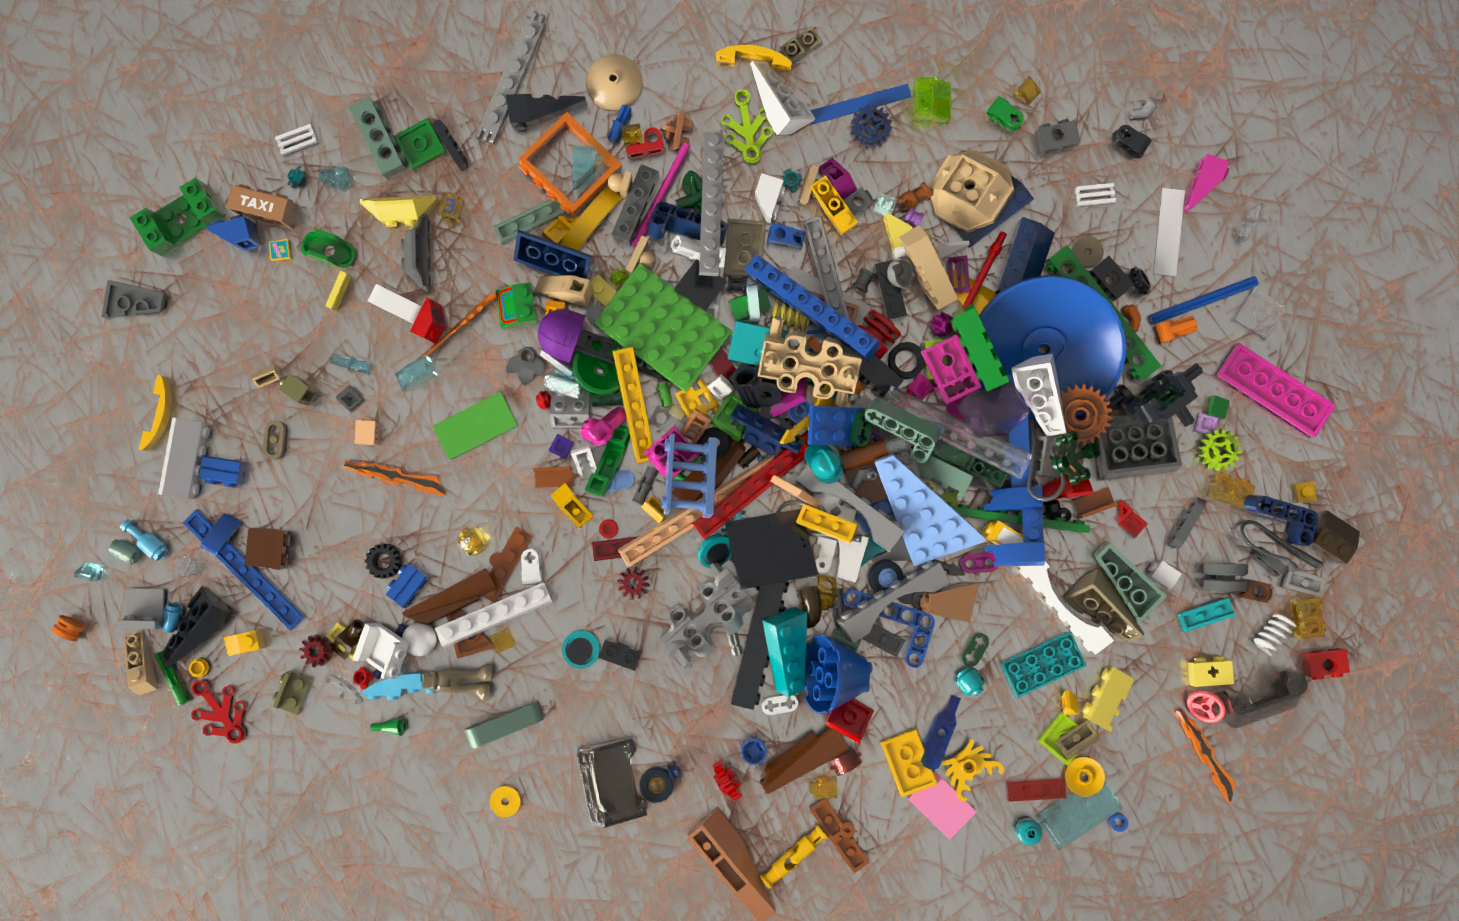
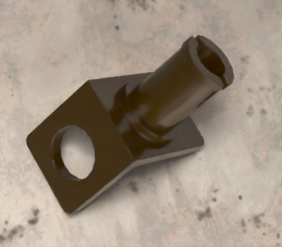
M358 619L352 621L336 637L331 649L344 660L348 658L352 649L358 644L364 627L363 622ZM338 644L344 647L345 652L338 648Z

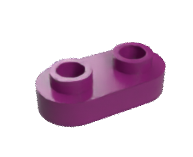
M993 553L966 554L962 556L959 562L961 570L965 573L993 572L998 568V566L993 565V562L996 561ZM990 559L991 565L986 566L985 560ZM967 560L972 561L971 567L966 566Z

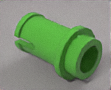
M668 382L657 384L656 391L659 393L662 407L674 404L669 390L671 386H668Z

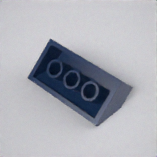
M1025 217L1018 221L995 289L997 294L1014 283L1041 276L1055 232L1042 223Z
M518 230L513 261L555 276L573 275L589 279L593 272L595 257Z

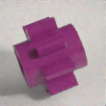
M941 312L940 316L935 315L931 320L932 332L941 337L952 333L954 329L950 320L953 317L944 312Z

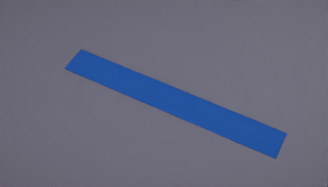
M904 84L810 110L815 117L811 124L859 112V108L866 110V105L873 108L874 105L881 106L910 98L909 86Z

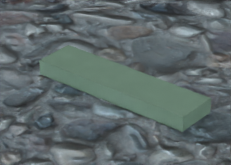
M549 199L493 227L503 245L517 238L518 230L528 233L567 213L560 208L561 204L557 200L552 201Z

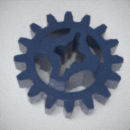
M866 105V110L859 108V114L854 113L853 117L856 120L851 121V125L854 126L851 128V132H856L854 139L860 138L859 144L866 142V147H868L870 143H873V146L876 147L878 141L883 144L884 138H889L887 132H891L892 127L888 125L892 123V120H887L889 113H882L883 107L877 110V105H874L873 109ZM865 116V121L859 124L861 118ZM871 123L872 126H875L874 129H871V126H868V124ZM884 128L883 132L878 136L877 131Z

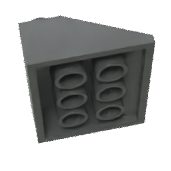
M1129 415L1113 417V419L1107 420L1111 423V426L1104 427L1107 433L1100 432L1101 439L1095 437V443L1099 448V456L1096 458L1100 481L1176 472L1182 466L1172 417L1169 419L1159 418L1151 423H1144L1139 416L1136 420H1132Z

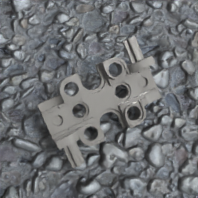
M712 563L710 565L711 568H709V571L715 577L714 583L706 582L697 588L701 594V600L705 603L704 611L700 615L694 616L687 608L683 609L678 604L669 613L670 629L660 637V640L666 647V652L684 669L693 666L692 663L694 661L691 657L695 654L698 657H705L714 651L716 646L710 639V634L715 628L722 627L729 636L733 635L742 627L743 619L741 616L746 612H750L751 608L756 605L745 589H740L739 582L727 568L723 570L719 563ZM727 605V608L719 613V608ZM692 630H697L696 633L689 638V633Z

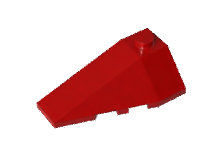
M1065 474L1066 484L1064 490L1055 499L1093 495L1094 491L1090 480H1081V483L1072 485L1069 482V476ZM1061 476L1041 485L1042 497H1050L1060 489Z

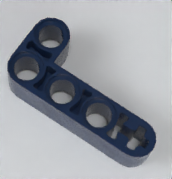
M659 202L656 204L651 215L648 235L653 239H662L666 231L669 230L700 240L701 213L667 202ZM721 220L720 244L724 242L727 224L723 220Z
M1248 495L1245 498L1244 507L1247 511L1290 524L1287 533L1289 543L1309 546L1313 543L1319 519L1316 511L1268 496Z

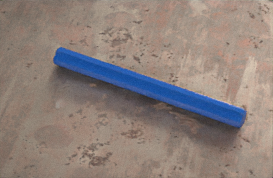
M1256 276L1250 277L1153 313L1149 316L1152 324L1159 323L1259 285Z

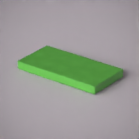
M500 391L432 427L448 459L452 460L517 427L518 424Z

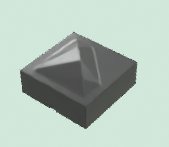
M349 384L336 396V399L350 412L363 400V397Z

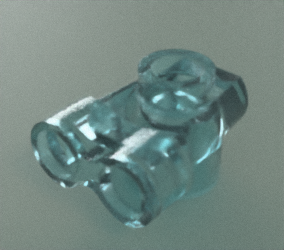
M332 166V171L321 169L318 175L319 182L333 183L334 187L339 188L348 185L350 180L348 168L344 166Z

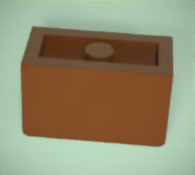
M574 467L533 468V472H535V488L561 487L564 483L568 486H575Z
M1109 487L1095 491L1093 495L1081 496L1071 500L1078 518H1085L1119 505L1118 501L1113 500Z

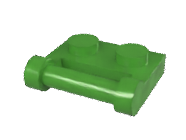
M731 392L713 416L710 424L729 434L735 441H739L743 436L742 433L746 426L740 423L735 429L732 427L735 420L731 419L730 416L737 404L743 405L740 397ZM748 407V409L756 413H759V410L757 408L751 409Z

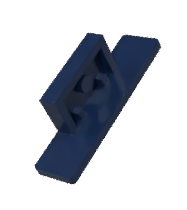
M737 404L730 416L731 419L746 426L741 439L774 457L777 455L781 445L798 454L806 441L804 438L796 435L795 441L781 444L780 441L787 429L741 404Z

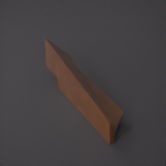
M485 568L405 610L402 614L408 619L410 618L429 625L480 600L479 595L495 591L497 588L490 573Z

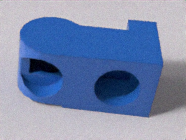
M772 223L767 243L802 248L805 232L793 227Z

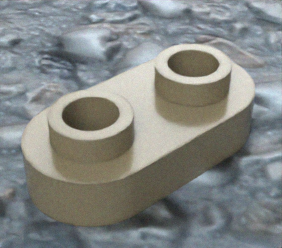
M279 421L268 422L264 430L263 453L270 459H278L284 453L286 428ZM276 427L279 428V432L277 434L274 433V429ZM274 446L277 447L276 453L272 452V448Z

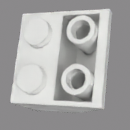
M761 173L755 191V201L766 223L771 224L772 219L776 220L780 206L777 203L778 201L782 202L786 187L783 186L784 180Z

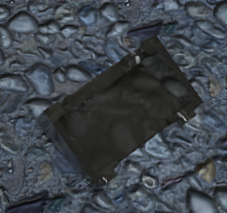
M1288 668L1278 671L1279 679L1277 682L1272 683L1275 693L1253 701L1245 695L1231 697L1224 690L1214 693L1222 699L1226 706V714L1223 718L1225 723L1232 728H1240L1294 709L1300 703L1308 687L1304 673Z
M632 738L592 745L577 750V759L591 823L595 826L606 828L647 815V801L645 798L637 795L630 760L636 752V746Z

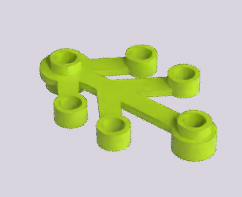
M740 89L735 93V102L740 106L743 126L733 120L729 114L722 116L721 123L724 127H730L745 137L746 145L736 139L733 133H727L724 141L727 145H733L742 151L743 159L747 163L753 164L760 160V149L766 140L773 136V129L769 126L764 127L762 135L754 144L753 135L763 121L768 120L767 116H761V112L765 111L764 108H761L757 118L751 125L747 106L750 101V94L747 90ZM744 96L746 100L741 102L739 97ZM725 118H729L731 121L729 123H724L723 120ZM769 130L771 134L767 136L764 134V131ZM732 136L734 140L732 142H728L727 137ZM753 151L756 155L754 157H750L748 153Z

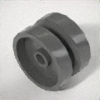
M1204 563V573L1216 575V578H1206L1204 580V590L1219 593L1248 592V581L1236 579V576L1248 574V564Z

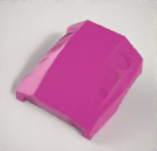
M676 425L645 451L649 461L665 478L667 466V451H664L665 439L668 440L670 434H675L674 442L689 443L677 429ZM674 450L673 461L691 463L701 453ZM673 469L672 479L682 470Z

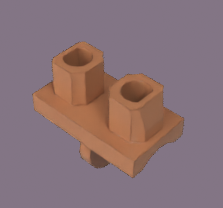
M678 113V116H674L673 121L667 120L666 125L660 126V131L665 133L664 139H670L668 150L681 149L684 142L689 144V138L681 136L682 130L691 131L693 121L684 118L685 114Z

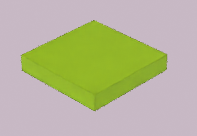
M1060 711L1037 741L1068 766L1076 756L1067 760L1055 741L1077 727L1078 724Z

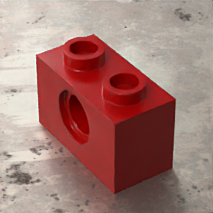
M1333 648L1301 652L1304 675L1312 677V680L1324 679L1325 675L1343 677V673H1350L1347 649ZM1328 660V667L1324 669L1323 662Z

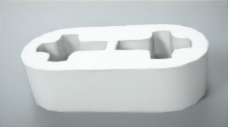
M783 694L770 696L763 700L762 709L768 715L792 712L797 708L798 700L795 695L790 696L791 700H795V703L792 704L791 708H788V705H781L782 702L787 701V696ZM768 701H772V704L779 703V706H774L772 711H769V708H765Z

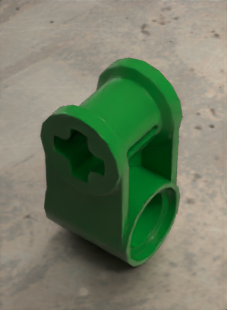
M1000 96L996 98L986 111L992 120L998 122L1009 131H1017L1024 120L1023 113ZM1016 118L1017 122L1012 123L1011 120Z

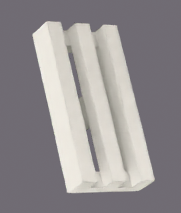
M311 124L275 137L282 156L318 143ZM312 136V139L284 149V147L287 145L299 142L303 139Z
M1114 183L1075 187L1077 207L1115 203ZM1109 189V191L1080 194V191ZM1110 195L1108 199L1081 201V198Z

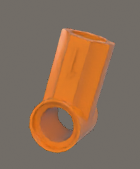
M1193 315L1155 325L1161 343L1197 331V322Z

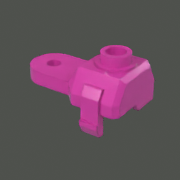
M620 406L611 410L601 420L592 417L586 419L583 422V427L580 428L583 439L597 446L606 443L613 437L614 430L626 420L625 410Z

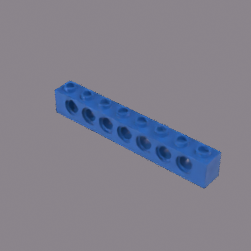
M758 254L746 266L745 270L749 277L828 334L838 339L853 352L862 356L867 362L879 350L880 344L877 339Z

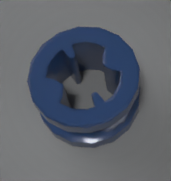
M673 762L672 766L667 765L672 781H675L676 778H682L676 762Z

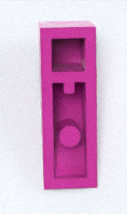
M1210 154L1205 155L1201 159L1183 209L1184 212L1192 209L1217 184L1226 179L1229 173V168H1227L1229 161Z

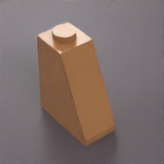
M965 582L943 587L935 593L925 592L920 601V611L970 623L978 585Z

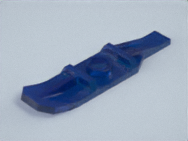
M952 695L946 711L938 716L921 758L923 767L932 771L940 767L957 724L955 713L961 698ZM940 729L945 730V736L939 735Z

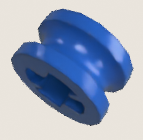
M1115 813L1110 817V825L1115 831L1122 832L1127 829L1128 820L1123 814ZM1116 818L1124 820L1121 827L1119 825L1114 826Z

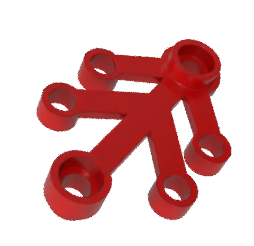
M198 680L194 682L192 692L196 696H203L214 713L204 712L203 709L198 708L192 711V719L195 721L202 719L222 722L225 728H216L214 724H207L202 729L203 734L206 736H225L233 744L242 742L246 732L241 723L243 711L247 709V703L240 700L234 704L235 715L232 722L229 718L232 696L236 692L235 687L228 685L222 689L223 701L221 707L210 693V686L207 681ZM200 684L205 686L204 691L200 690ZM227 688L232 690L230 695L226 692ZM239 703H241V704L243 705V709H242V710H239V709H238V704H239ZM196 711L200 712V718L196 717ZM208 726L212 728L211 733L207 732ZM235 730L239 732L238 737H235L233 734Z

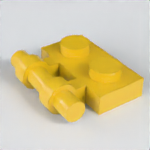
M703 379L696 382L700 388L697 391H694L691 386L687 393L681 390L675 394L688 418L694 408L708 415L707 411L711 409L714 414L719 409L718 400L714 399ZM701 395H704L708 402L705 406L702 405L698 398ZM695 417L694 420L700 424L703 423V421Z

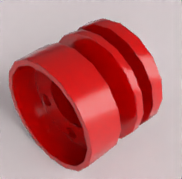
M871 309L868 312L870 318L866 316L863 318L867 328L859 324L857 326L878 340L880 348L875 355L881 359L888 351L884 342L893 345L895 343L893 338L898 339L901 333L890 319Z

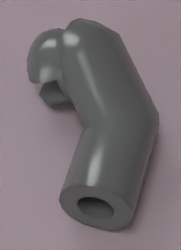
M873 468L858 470L850 485L859 489L863 481L875 480L877 478L876 470Z

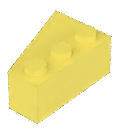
M1109 666V668L1102 672L1100 684L1093 688L1092 698L1084 704L1081 716L1111 732L1113 729L1110 726L1114 716H1119L1120 710H1118V707L1122 700H1126L1135 679L1115 667Z

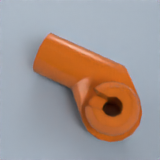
M1125 305L1123 313L1129 315L1131 318L1130 326L1135 332H1138L1141 314L1135 305Z

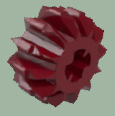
M634 567L633 574L630 568H627L628 576L621 572L620 576L624 580H617V583L623 584L618 590H626L623 593V597L630 593V600H633L634 593H636L638 599L641 598L639 591L643 594L647 593L643 586L650 587L649 583H644L645 580L649 579V576L642 578L641 576L645 571L641 570L637 574V567ZM631 578L637 579L639 582L635 589H633V586H629Z
M317 634L315 637L312 635L308 636V641H302L304 647L299 648V651L304 652V655H301L300 658H307L305 661L306 665L312 663V667L315 668L318 664L324 666L325 661L331 660L327 654H333V650H328L332 643L326 644L327 637L321 639L320 634ZM318 647L317 652H318L319 654H316V655H315V654H314V653H315V649H313V648Z

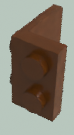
M249 528L245 564L247 566L266 567L276 570L284 569L288 563V554H286V548L289 547L290 543L288 531Z

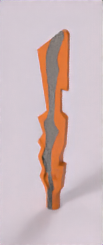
M491 292L484 297L478 305L470 310L438 341L437 345L433 344L415 362L417 363L428 357L452 333L472 319L497 296Z
M345 461L344 469L353 470L370 478L375 476L396 485L401 483L415 485V490L442 496L446 495V491L436 476L404 475L400 468L389 469L386 465L368 464L365 461L360 463Z
M1182 707L1177 709L1175 712L1181 720V725L1187 737L1192 739L1194 748L1201 761L1209 765L1214 773L1211 775L1213 781L1226 801L1230 803L1236 782L1213 758L1215 750L1208 745V738L1204 737L1203 730L1196 726L1195 720L1190 719Z

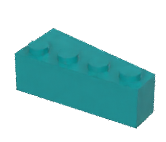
M793 607L762 620L775 689L787 697L805 690L807 612Z

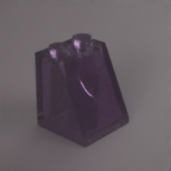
M1010 381L988 392L986 389L971 393L957 406L976 438L1006 436L1030 413V410Z

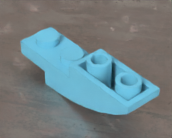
M425 672L404 673L398 675L397 679L381 680L363 690L362 695H368V699H379L380 696H387L388 700H398L399 697L405 695V689L410 693H416L418 689H422V675ZM422 689L426 690V693H438L437 691H435V689L434 691H430V689Z

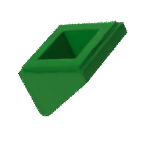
M1216 395L1210 396L1206 414L1225 419L1230 401Z

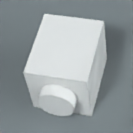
M1157 560L1148 568L1149 573L1147 576L1163 588L1171 590L1182 574L1166 562Z

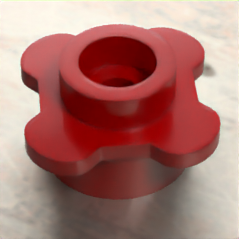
M546 390L543 392L539 391V394L536 395L537 404L541 409H550L551 395Z
M360 667L353 675V683L360 685V688L365 690L368 688V683L374 678V674L368 672L365 667Z

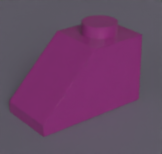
M833 158L819 166L818 172L822 177L826 175L843 200L857 191L850 173Z

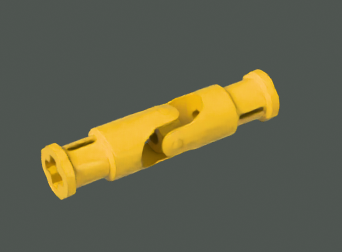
M818 824L809 835L803 836L793 848L772 864V868L764 875H760L761 880L769 889H772L773 884L780 878L788 875L800 864L802 859L816 850V846L820 842L829 838ZM789 857L792 863L784 864L786 859Z

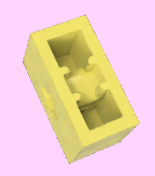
M1214 656L1213 660L1199 657L1194 658V661L1188 662L1189 683L1194 687L1234 684L1233 664L1231 660L1225 659V656ZM1211 668H1213V672H1210V674H1208V670H1211Z

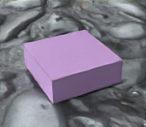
M1201 412L1198 413L1194 431L1202 434H1212V430L1217 428L1219 417Z

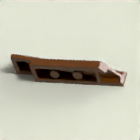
M729 435L731 441L730 450L723 459L716 461L715 489L722 484L745 453V440L735 441ZM692 471L683 481L701 483L704 481L705 474L702 471ZM675 488L672 491L676 498L687 501H697L704 494L701 490Z
M831 727L820 737L813 731L767 764L764 770L766 776L760 780V784L765 792L769 794L846 753L850 748L839 732Z

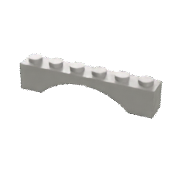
M807 464L797 477L796 483L810 494L834 496L852 505L866 520L871 530L873 541L890 552L904 534L903 526L896 521L891 522L886 518L887 514L880 509H873L867 499L857 497L855 495L856 492L848 485L846 487L839 483L840 480L831 484L822 483L815 477Z
M934 561L925 562L919 570L907 573L905 575L906 578L891 583L889 585L890 588L885 591L876 592L869 601L864 600L857 605L856 609L848 610L841 614V618L837 622L846 639L855 643L869 634L878 615L895 599L913 592L935 593L948 585L950 581L941 564Z

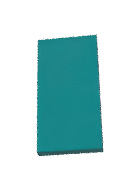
M1071 631L1062 633L1000 662L1016 698L1087 666Z

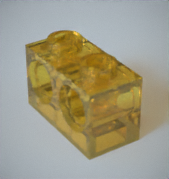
M1224 472L1212 475L1206 497L1239 508H1245L1244 500L1248 495H1253L1255 486L1250 485V481L1246 479H1232V475ZM1221 481L1225 484V489L1223 492L1219 489V483ZM1238 488L1243 490L1241 498L1237 495Z
M1307 597L1290 600L1292 620L1297 625L1296 628L1294 627L1295 638L1324 637L1326 623L1322 617L1324 607L1320 598ZM1309 603L1311 609L1307 613L1305 611V606ZM1312 622L1314 628L1309 632L1308 625Z

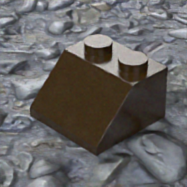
M1326 511L1317 525L1315 537L1310 546L1338 564H1348L1358 548L1360 531L1331 512Z

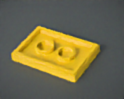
M917 729L881 741L901 798L938 784Z

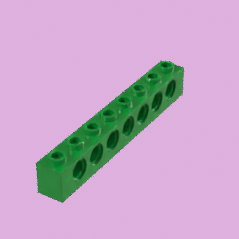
M1068 245L1045 261L1047 264L1046 268L1051 274L1081 281L1102 294L1111 304L1121 321L1125 340L1129 344L1126 350L1124 365L1129 369L1128 373L1134 380L1140 382L1161 367V364ZM1063 265H1067L1070 268L1069 274L1063 272ZM1134 355L1140 358L1139 365L1134 363Z

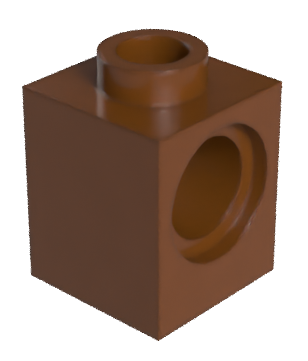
M1245 579L1248 581V592H1240L1239 597L1268 603L1273 593L1271 589L1272 584ZM1258 586L1260 594L1255 596L1254 589Z

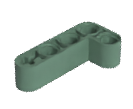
M874 398L865 412V418L869 422L914 444L911 457L915 462L924 463L928 460L940 436V430L937 426L881 398Z
M536 701L486 722L464 729V733L470 748L473 749L544 719Z

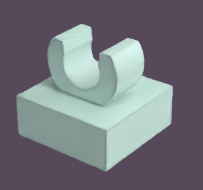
M880 193L873 212L883 216L887 213L892 215L897 199Z

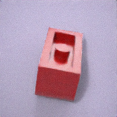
M655 127L645 130L644 144L634 142L625 147L628 159L665 152L661 132ZM656 135L658 137V139L655 142H650L648 140L649 136Z

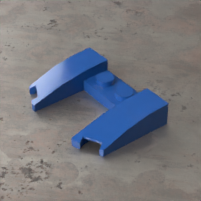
M1042 486L1031 487L1034 494L1042 497ZM1027 487L992 490L991 495L994 496L990 504L985 503L984 510H1022L1023 543L985 546L986 553L992 551L996 558L993 565L1044 566L1043 501L1033 498L1028 492Z

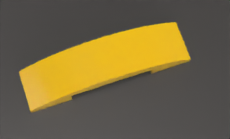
M735 45L716 51V61L735 63L736 56L773 61V69L791 71L792 61L784 55L762 46Z
M607 186L581 214L560 244L580 251L587 243L586 240L623 198Z
M157 375L153 393L160 395L151 432L143 431L139 450L150 451L158 443L168 425L172 409V390L168 377Z

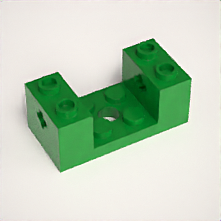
M196 177L180 186L179 188L183 195L156 212L144 208L130 217V220L150 251L161 256L207 228L206 226L212 225V222L225 217L207 185ZM185 214V223L179 224L178 217Z

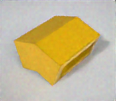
M653 495L641 507L658 523L667 516L664 514V508H661V502Z

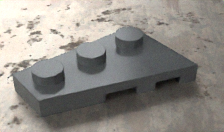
M108 280L101 318L163 312L166 293Z

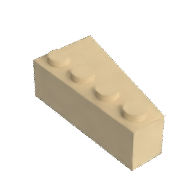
M918 225L901 235L899 238L909 260L913 264V270L920 286L937 310L957 300L958 297L951 285L949 276L943 268L944 264L939 256H937L938 250L931 243L933 238L929 231H924Z

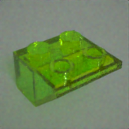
M915 77L912 93V121L950 122L951 83L935 77Z

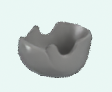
M902 257L893 260L887 270V277L890 283L903 289L912 286L911 280L916 275L911 261Z

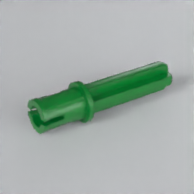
M163 651L155 654V657L170 686L168 690L172 692L177 705H183L190 701L184 690V683H180L173 666L165 667L161 658Z

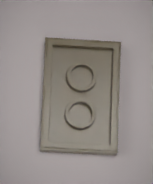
M728 218L724 276L731 275L732 277L743 278L747 276V278H751L745 268L756 254L763 258L766 221Z

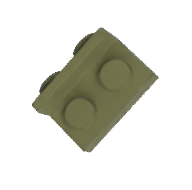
M293 670L283 673L279 684H281L279 692L276 691L272 702H274L272 708H280L298 715L313 678Z

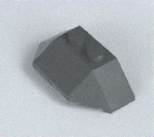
M422 214L404 233V239H401V248L404 251L401 266L404 272L424 291L431 293L430 217L427 214Z

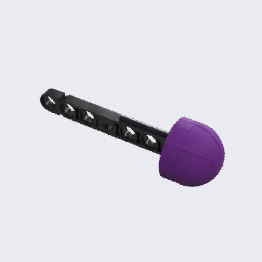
M557 309L548 313L541 320L538 327L540 346L548 355L569 363L575 350L615 364L610 350L612 348H625L615 340L581 329L586 315L572 310ZM587 339H590L588 347H586ZM599 342L602 345V349L594 350L591 344ZM635 356L639 372L671 382L656 370L648 369L645 362L640 366L641 359Z

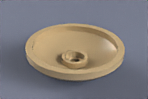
M618 54L606 55L596 60L589 68L586 76V88L591 100L600 108L608 111H620L622 105L629 107L633 105L639 98L643 87L642 75L638 66L628 57ZM615 76L617 79L616 81H610V78Z

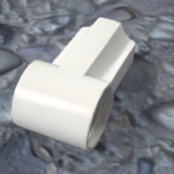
M676 236L671 244L673 252L687 256L691 261L696 259L700 261V240Z

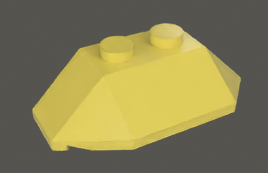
M436 195L360 199V203L379 221L386 224L387 227H396L397 224L405 223V226H412L422 214L429 215L440 203V199Z

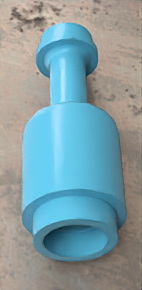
M126 519L121 524L120 528L122 531H128L138 540L136 546L151 559L158 561L165 556L168 551L165 547L166 545L152 533L147 532L143 534L133 526L134 522Z

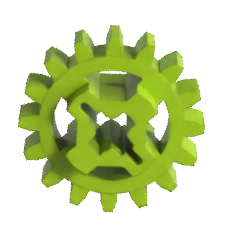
M1214 429L1212 434L1206 433L1207 439L1200 440L1204 443L1203 446H1198L1202 450L1199 456L1204 457L1202 463H1209L1208 468L1213 469L1215 467V470L1218 471L1221 470V467L1223 470H1228V465L1234 467L1233 461H1239L1240 458L1237 457V454L1242 453L1241 450H1238V447L1242 444L1236 443L1239 437L1232 436L1233 432H1226L1225 429H1220L1219 432ZM1221 437L1218 441L1213 442L1214 439ZM1215 446L1220 447V449L1225 453H1220V450H1218V448ZM1223 458H1228L1227 460H1225V461H1223V462H1219V461H1222Z

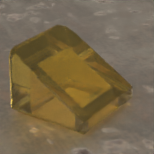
M1029 76L1017 88L1015 94L1029 105L1042 91Z

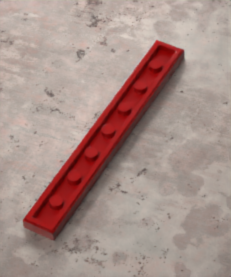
M808 430L800 436L806 441L798 454L785 448L714 505V513L711 518H702L701 516L692 523L704 540L774 484L771 482L773 475L781 478L805 459V450L810 446L808 445Z

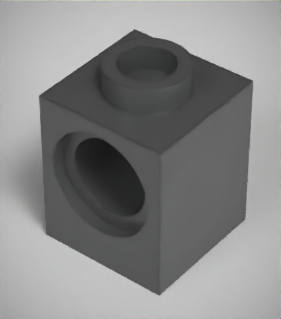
M861 187L843 201L852 214L857 217L871 207L873 203L871 200L873 198L868 190L864 191ZM860 198L863 200L864 204L862 206H856L854 204V199Z

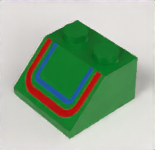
M531 282L513 284L496 290L501 328L539 323L534 285Z

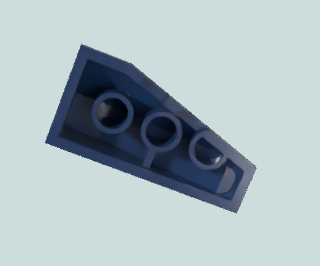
M1012 175L1014 193L996 221L991 225L975 229V231L970 233L963 230L958 232L963 241H969V248L1034 200L1023 183Z

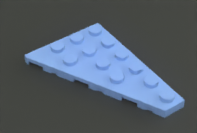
M894 454L874 460L895 518L903 526L904 534L902 536L914 566L985 542L982 534L953 507L949 506L923 480L918 478Z

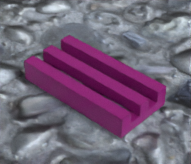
M967 255L948 257L949 279L955 293H969L970 283ZM964 260L966 287H962L960 261ZM953 261H956L958 288H954Z

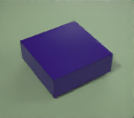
M557 434L548 451L566 460L574 442Z

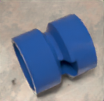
M806 400L787 410L788 419L797 425L809 414V405L811 404Z
M758 736L747 737L741 745L743 759L751 765H757L765 759L767 751L765 742Z

